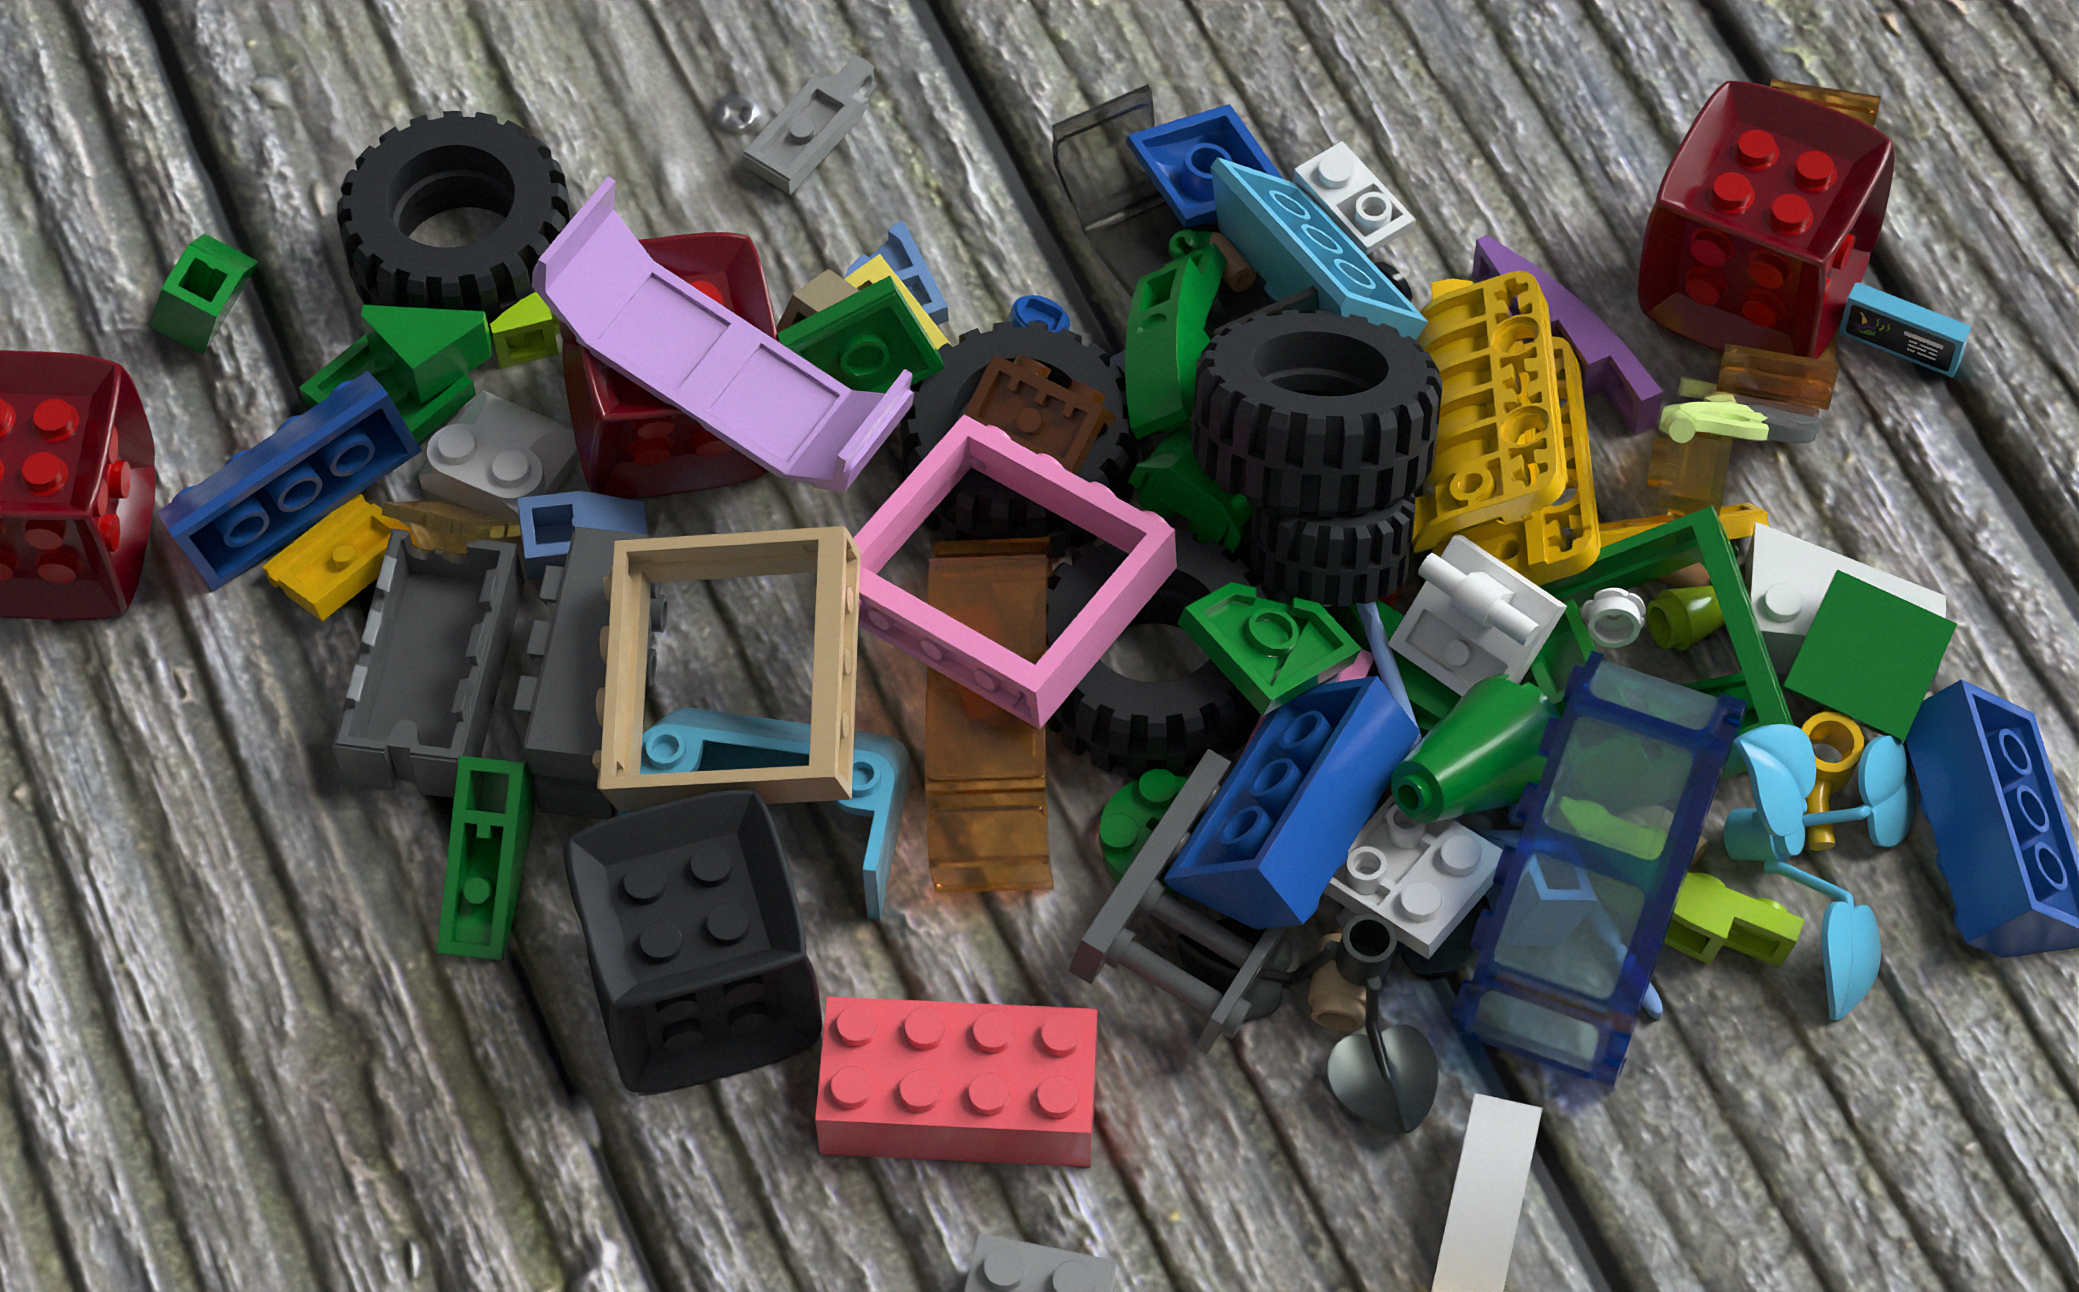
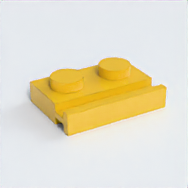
M359 493L301 535L263 565L262 569L271 585L275 588L277 586L281 587L286 596L323 622L379 577L392 529L408 530L412 543L415 546H418L407 525L375 503L372 505L368 504L363 495Z

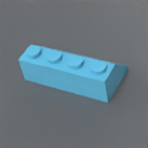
M1218 157L1211 166L1219 230L1230 240L1254 268L1256 273H1259L1265 279L1267 284L1264 289L1273 299L1284 306L1290 307L1292 310H1298L1299 313L1315 314V310L1333 311V315L1349 317L1350 314L1366 317L1369 323L1378 326L1384 323L1396 328L1399 335L1403 338L1407 336L1412 337L1414 340L1418 338L1428 321L1298 184Z

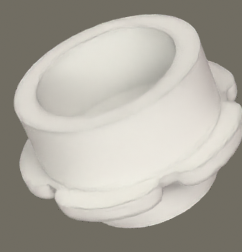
M1607 588L1596 592L1593 600H1588L1583 604L1581 617L1584 623L1588 624V633L1593 641L1605 647L1618 648L1632 643L1638 637L1640 629L1644 625L1642 615L1645 614L1646 607L1642 599L1634 593H1628L1620 588Z

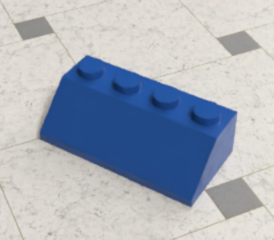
M366 371L355 380L346 381L338 385L328 398L304 414L291 417L283 422L274 434L250 450H245L232 456L222 469L198 485L189 486L181 490L171 503L157 512L171 536L207 584L215 591L422 452L385 389Z
M1378 676L1316 685L1274 709L1267 715L1164 877V881L1171 889L1254 929L1304 925L1305 921L1317 910L1319 898L1334 873L1346 862L1348 850L1362 827L1375 814L1378 807L1377 802L1390 783L1395 767L1405 758L1420 730Z
M1960 679L1922 701L1906 739L1902 743L1906 750L1907 761L1915 770L1922 793L1919 798L1921 812L1932 827L1939 850L1936 854V863L1941 875L1949 884L1956 910L1953 912L1956 929L1967 944L2002 958L2079 948V854L2033 712Z

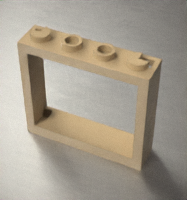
M845 526L614 541L613 566L610 568V577H604V592L608 603H610L609 626H603L600 633L601 657L604 664L607 665L605 687L598 689L596 696L597 718L600 726L603 727L602 749L594 752L592 763L598 769L597 789L604 794L619 812L638 811L711 792L741 789L758 791L765 804L852 800L861 551ZM817 572L809 766L640 775L651 583Z

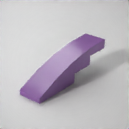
M1488 235L1476 239L1472 276L1477 283L1514 271H1525L1535 276L1548 303L1552 336L1561 337L1568 341L1580 364L1584 399L1605 391L1635 436L1656 427L1663 391L1628 346L1585 303L1538 266ZM1518 296L1512 298V305L1508 307L1513 316L1521 314L1518 308ZM1525 338L1521 340L1524 344L1534 341L1535 339Z

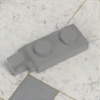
M855 54L834 78L828 75L819 78L814 75L744 150L742 154L744 168L791 195L863 117L864 112L869 106V99L867 98L876 88L873 73L874 65Z

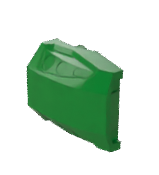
M1189 419L1180 428L1170 432L1149 458L1143 463L1136 465L1128 483L1137 488L1138 499L1147 511L1154 512L1164 518L1181 514L1191 521L1189 531L1197 533L1198 542L1208 545L1210 540H1214L1230 549V552L1233 554L1251 535L1253 505L1247 502L1245 496L1241 494L1232 496L1221 489L1216 480L1212 481L1203 471L1192 451L1191 435L1193 420Z

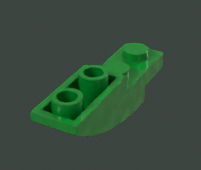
M1216 243L1165 264L1164 268L1138 279L1132 297L1125 342L1127 406L1131 431L1137 439L1159 430L1164 433L1172 432L1184 425L1193 414L1197 360L1201 357L1202 350L1211 341L1203 329L1228 262Z

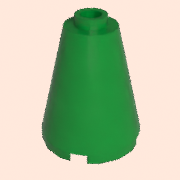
M1499 673L1475 683L1395 767L1391 777V787L1397 806L1412 820L1428 824L1534 801L1553 792L1566 777L1568 765L1562 768V749L1569 746L1568 733L1557 708L1538 687L1530 682L1520 686L1515 682L1506 680L1510 676L1507 674Z

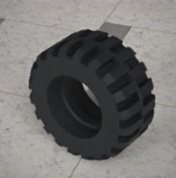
M460 110L443 111L444 117L428 120L427 114L410 119L409 127L399 131L395 126L379 137L380 145L374 148L369 145L355 160L357 170L351 169L346 174L340 188L342 197L337 202V220L351 279L354 280L356 292L365 305L484 311L489 331L492 333L490 324L511 306L535 292L532 287V273L538 259L572 219L565 175L559 162L552 158L551 150L546 144L535 136L529 138L527 129L512 121L507 120L502 125L498 123L497 116L477 111L475 117H463ZM455 208H482L496 212L506 218L491 234L463 246L434 247L409 238L412 232L425 220L438 213Z
M1298 310L1280 311L1277 316L1268 317L1265 313L1251 316L1245 324L1242 325L1235 322L1227 326L1220 335L1216 334L1202 350L1201 357L1197 360L1191 435L1192 451L1206 475L1212 481L1216 480L1221 489L1232 496L1241 494L1245 496L1248 503L1261 508L1270 505L1280 508L1281 513L1299 516V512L1317 513V517H1335L1336 513L1350 512L1352 516L1366 514L1378 505L1385 509L1397 504L1403 496L1409 497L1432 471L1435 461L1442 396L1440 371L1428 351L1424 352L1420 343L1412 337L1407 336L1403 338L1399 335L1396 328L1384 323L1379 326L1369 323L1366 317L1350 314L1349 317L1333 315V311L1315 310V314L1299 313Z
M1011 321L994 323L993 330L980 333L979 329L976 328L959 335L958 345L952 347L949 343H946L937 349L945 369L910 386V390L914 392L913 402L910 409L901 419L900 426L905 480L963 416L993 355L995 354L1013 363L1019 353L1051 369L1052 371L1047 379L1068 389L1072 379L1106 396L1102 406L1114 414L1117 419L1112 429L1104 425L1102 426L1077 476L1089 483H1101L1109 488L1120 500L1126 503L1130 502L1135 487L1128 483V480L1138 464V439L1130 427L1125 373L1121 367L1115 364L1110 366V355L1097 344L1091 343L1087 347L1082 345L1081 335L1062 328L1060 333L1048 331V324L1029 321L1028 327H1012ZM972 467L924 520L929 529L934 531L942 527V540L956 549L962 550L965 545L974 548L975 557L994 561L995 555L1010 557V564H1029V557L1044 555L1045 561L1064 557L1065 548L1071 545L1078 549L1088 542L1097 540L1096 535Z
M1177 529L1175 535L1177 568L1127 627L1145 623H1160L1181 628L1178 621L1186 606L1231 582L1257 588L1256 597L1267 600L1271 599L1266 588L1259 584L1256 585L1254 571L1245 561L1241 559L1234 563L1230 561V549L1214 540H1210L1208 545L1202 544L1197 541V533ZM1105 540L1104 544L1098 547L1093 542H1088L1072 552V566L1066 562L1060 563L1049 575L1048 588L1039 592L1034 605V622L1031 624V660L1034 665L1037 664L1129 556L1127 552ZM1210 658L1194 672L1179 679L1165 682H1143L1127 678L1110 669L1099 659L1046 724L1051 731L1056 733L1062 730V744L1075 755L1081 756L1085 751L1091 753V765L1108 772H1112L1116 765L1127 768V777L1141 778L1145 772L1152 769H1165L1174 776L1181 777L1185 776V767L1194 764L1198 765L1208 749L1219 755L1220 750L1223 748L1228 753L1236 752L1248 741L1249 729L1252 730L1256 727L1261 714Z

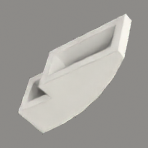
M1478 1093L1474 1094L1431 1292L1504 1291L1542 1108Z

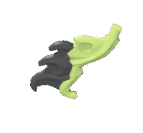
M1681 377L1677 394L1685 397L1701 398L1704 401L1664 407L1659 425L1661 431L1669 434L1678 443L1690 441L1695 431L1754 441H1765L1768 439L1787 443H1810L1815 441L1816 433H1820L1823 420L1818 418L1820 410L1817 407L1803 401L1794 400L1793 404H1782L1740 395L1733 390L1707 381Z

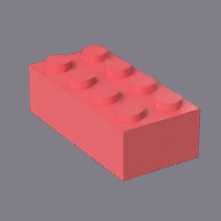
M827 996L815 1116L820 1154L1091 1167L1098 1048V1009Z

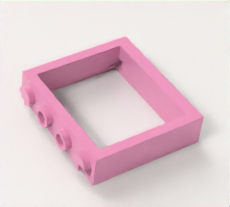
M963 415L853 538L861 551L858 626L1039 730L1177 568L1175 529L1170 527L1158 514L1151 511L1142 512L1117 498L1103 484L1085 481L1065 470L1053 457L1044 453L1036 454L1012 441L1000 428L993 425L984 426L966 415ZM971 467L1129 554L1036 665L876 575Z

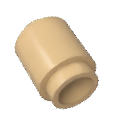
M1344 927L1335 929L1333 934L1322 936L1318 942L1316 955L1324 950L1327 941L1340 942ZM1330 960L1312 973L1307 999L1308 1003L1313 1007L1311 1018L1317 1024L1336 1031L1353 1032L1361 1030L1365 1024V987L1346 981L1338 972L1335 961Z

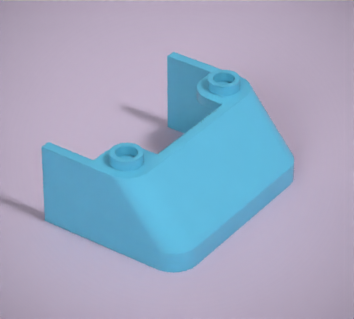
M696 708L677 709L664 716L642 734L640 775L809 766L811 724ZM854 730L852 800H834L833 802L847 813L873 817L863 864V879L867 919L880 921L910 780L909 755L904 745L891 736ZM634 811L618 812V816H621V815H624V814H627V813H630V812H634Z

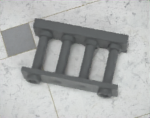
M1210 749L1207 750L1081 939L1068 970L1092 985L1105 963L1114 969L1121 964L1209 1017L1210 1019L1196 1046L1198 1050L1205 1054L1209 1053L1221 1033L1232 1039L1252 1007V1004L1243 999V997L1288 928V926L1267 928L1255 946L1166 893L1168 886L1160 881L1167 869L1171 868L1191 837L1192 831L1203 818L1222 788L1221 784L1231 762ZM1139 915L1146 920L1154 916L1241 968L1225 995L1135 942L1136 934L1128 930L1136 916Z

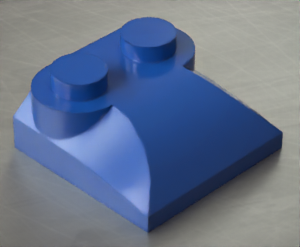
M1230 104L1138 131L1127 136V146L1184 227L1218 221L1211 166L1217 157L1283 179Z

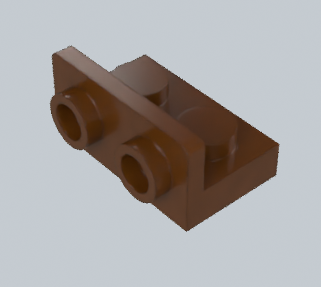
M1018 353L1012 363L994 354L963 415L972 418L984 426L993 425L1000 428L1012 441L1036 454L1044 453L1053 457L1065 470L1077 476L1102 426L1104 425L1112 429L1117 419L1114 414L1102 406L1106 396L1072 379L1068 389L1047 380L1052 370L1025 355Z

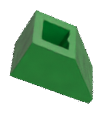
M204 233L188 244L162 286L149 327L204 355L256 269L258 261Z

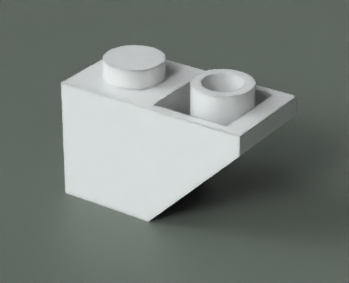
M1343 141L1294 169L1293 183L1298 184L1365 255L1370 254L1415 227L1416 219Z

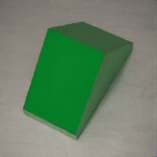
M375 305L362 306L361 317L370 351L420 404H423L491 358L493 345L484 311Z

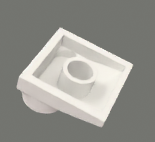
M482 390L455 424L443 427L431 437L427 446L428 462L420 472L419 479L422 489L482 515L487 514L485 516L489 518L494 517L496 521L520 530L517 498L556 494L578 461L579 455L573 428Z

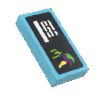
M1855 282L1847 299L1839 333L1953 378L1960 365L1971 326L1862 283Z

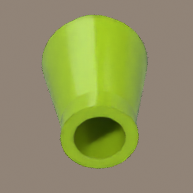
M1713 585L1662 590L1656 600L1649 602L1646 608V622L1649 632L1654 641L1663 649L1675 648L1676 650L1684 651L1726 624Z

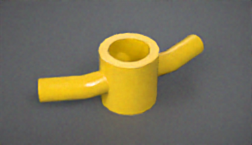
M1823 709L1822 713L1813 715L1808 719L1801 730L1808 736L1811 745L1827 744L1834 747L1842 755L1841 762L1827 763L1814 755L1816 781L1813 790L1805 798L1807 811L1804 814L1830 811L1829 800L1831 794L1840 791L1849 783L1864 750V737L1859 726L1848 716ZM1832 823L1806 827L1809 848L1811 850L1822 851L1835 846Z

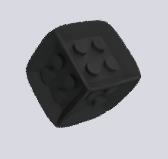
M748 789L726 790L676 800L604 820L583 829L567 839L564 846V864L570 893L583 929L590 971L609 1044L620 1079L627 1090L637 1093L660 1092L712 1081L781 1061L800 1053L818 1041L822 1031L819 988L813 965L806 954V939L802 915L774 821L758 791Z

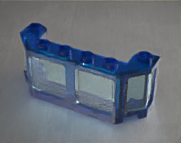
M1592 650L1585 666L1575 664L1571 671L1563 696V702H1566L1567 705L1562 720L1550 717L1544 730L1538 755L1548 758L1539 784L1528 780L1523 790L1515 819L1525 822L1517 848L1506 844L1501 853L1493 883L1503 886L1495 911L1483 909L1477 921L1470 947L1480 950V954L1476 962L1472 981L1464 979L1452 1017L1461 1020L1458 1032L1463 1037L1616 1090L1627 1060L1625 1055L1637 1026L1636 1021L1723 770L1726 769L1734 739L1739 736L1747 712V701L1722 693L1719 698L1611 663L1605 660L1604 654Z

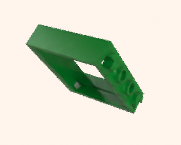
M1713 505L1600 548L1598 558L1588 569L1576 575L1539 585L1538 587L1562 603L1574 599L1578 608L1583 607L1586 601L1593 600L1595 593L1607 588L1627 590L1704 561L1759 723L1649 763L1653 771L1652 773L1595 800H1592L1575 771L1565 747L1562 749V768L1568 765L1566 777L1552 792L1556 799L1553 801L1555 810L1563 796L1574 801L1586 800L1602 806L1609 815L1614 817L1630 809L1654 806L1748 771L1745 761L1734 743V739L1740 735L1765 725L1784 724L1794 726L1728 535ZM1531 666L1521 680L1520 686L1530 682L1538 687Z

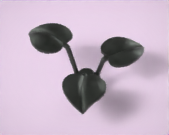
M1479 901L1429 959L1397 940L1393 926L1385 918L1376 914L1364 913L1351 918L1347 922L1340 942L1327 941L1324 950L1295 971L1287 972L1291 966L1293 951L1287 936L1283 934L1243 999L1252 1004L1244 1020H1256L1271 1016L1278 1010L1281 1004L1282 985L1294 986L1330 960H1334L1338 972L1346 981L1365 987V1027L1367 1035H1349L1335 1045L1327 1063L1326 1077L1329 1089L1339 1105L1356 1118L1395 1134H1409L1413 1132L1428 1116L1436 1096L1439 1072L1437 1059L1427 1038L1415 1027L1401 1024L1387 1028L1380 1033L1378 1005L1381 980L1388 972L1391 959H1394L1399 954L1408 968L1416 973L1427 976L1447 975L1466 965L1472 958L1478 945L1480 935ZM1231 917L1215 921L1255 946L1266 930L1251 928ZM1181 933L1177 936L1176 951L1182 970L1225 995L1241 968Z

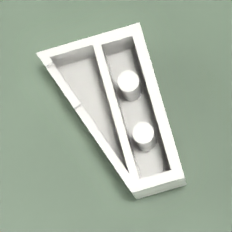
M1755 521L1745 562L1744 584L1776 673H1789L1837 569L1946 618V596ZM1939 666L1936 670V673L1931 681L1928 690H1932Z

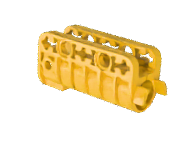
M1514 271L1475 284L1472 281L1460 279L1431 282L1432 301L1420 311L1428 323L1416 341L1420 343L1424 352L1428 351L1440 371L1442 396L1434 465L1431 473L1422 483L1423 496L1415 499L1416 510L1412 538L1414 553L1432 549L1435 555L1441 557L1452 537L1463 535L1537 586L1576 575L1588 569L1600 554L1601 541L1580 364L1569 342L1561 337L1552 336L1548 303L1535 276L1525 271ZM1518 296V308L1521 314L1513 316L1508 307L1512 305V298ZM1534 338L1535 340L1524 344L1521 339ZM1559 399H1566L1567 402L1560 409ZM1565 489H1577L1574 497L1562 505H1551L1560 498ZM1571 528L1577 539L1572 543L1573 549L1562 552L1566 550L1567 546L1566 536L1562 529Z

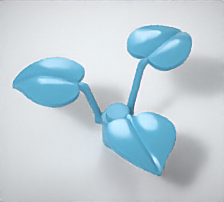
M1784 724L1765 725L1748 731L1734 739V743L1748 769L1756 808H1735L1729 813L1724 826L1725 848L1733 860L1764 861V872L1766 874L1783 875L1836 901L1826 907L1822 921L1821 945L1829 1020H1840L1867 995L1878 975L1881 961V942L1874 913L1867 905H1854L1850 892L1788 865L1785 861L1792 855H1798L1801 852L1805 841L1804 827L1855 821L1866 817L1870 839L1875 846L1891 847L1897 845L1908 834L1915 817L1916 787L1911 767L1907 762V754L1903 744L1893 736H1878L1866 745L1859 763L1858 786L1864 803L1856 808L1804 814L1807 811L1805 798L1813 790L1816 781V762L1811 742L1804 731L1796 726Z

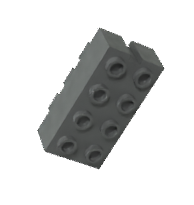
M576 526V531L572 533L565 567L546 565L539 599L545 605H547V602L556 603L552 622L533 620L526 654L533 660L534 657L544 658L539 677L520 676L513 710L520 716L521 713L531 714L523 748L531 774L542 775L534 776L532 782L537 808H540L541 813L601 820L615 817L616 808L597 789L598 769L592 763L594 752L602 749L603 727L600 726L597 718L596 696L598 689L605 687L607 665L604 664L601 657L600 633L603 626H609L610 603H608L604 592V577H610V568L613 566L614 541L649 539V534ZM662 582L651 583L645 686L652 687L656 673L657 652L656 649L651 648L654 632H664L668 616V596L660 594ZM644 705V716H643V730H644V723H645V705Z
M391 530L333 743V751L344 784L395 790L397 779L417 783L420 794L454 798L459 756L481 758L525 584L517 544L470 538L465 539L467 553H453L444 549L433 548V550L419 548L412 543L408 530Z

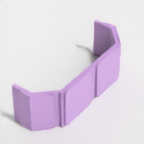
M607 176L538 259L532 273V287L554 315L561 322L566 323L576 336V342L587 348L594 357L661 401L672 404L701 423L707 431L777 477L785 478L794 485L797 481L808 482L815 488L846 492L912 406L914 392L910 390L913 374L904 369L886 394L849 389L653 261L614 210L616 181Z

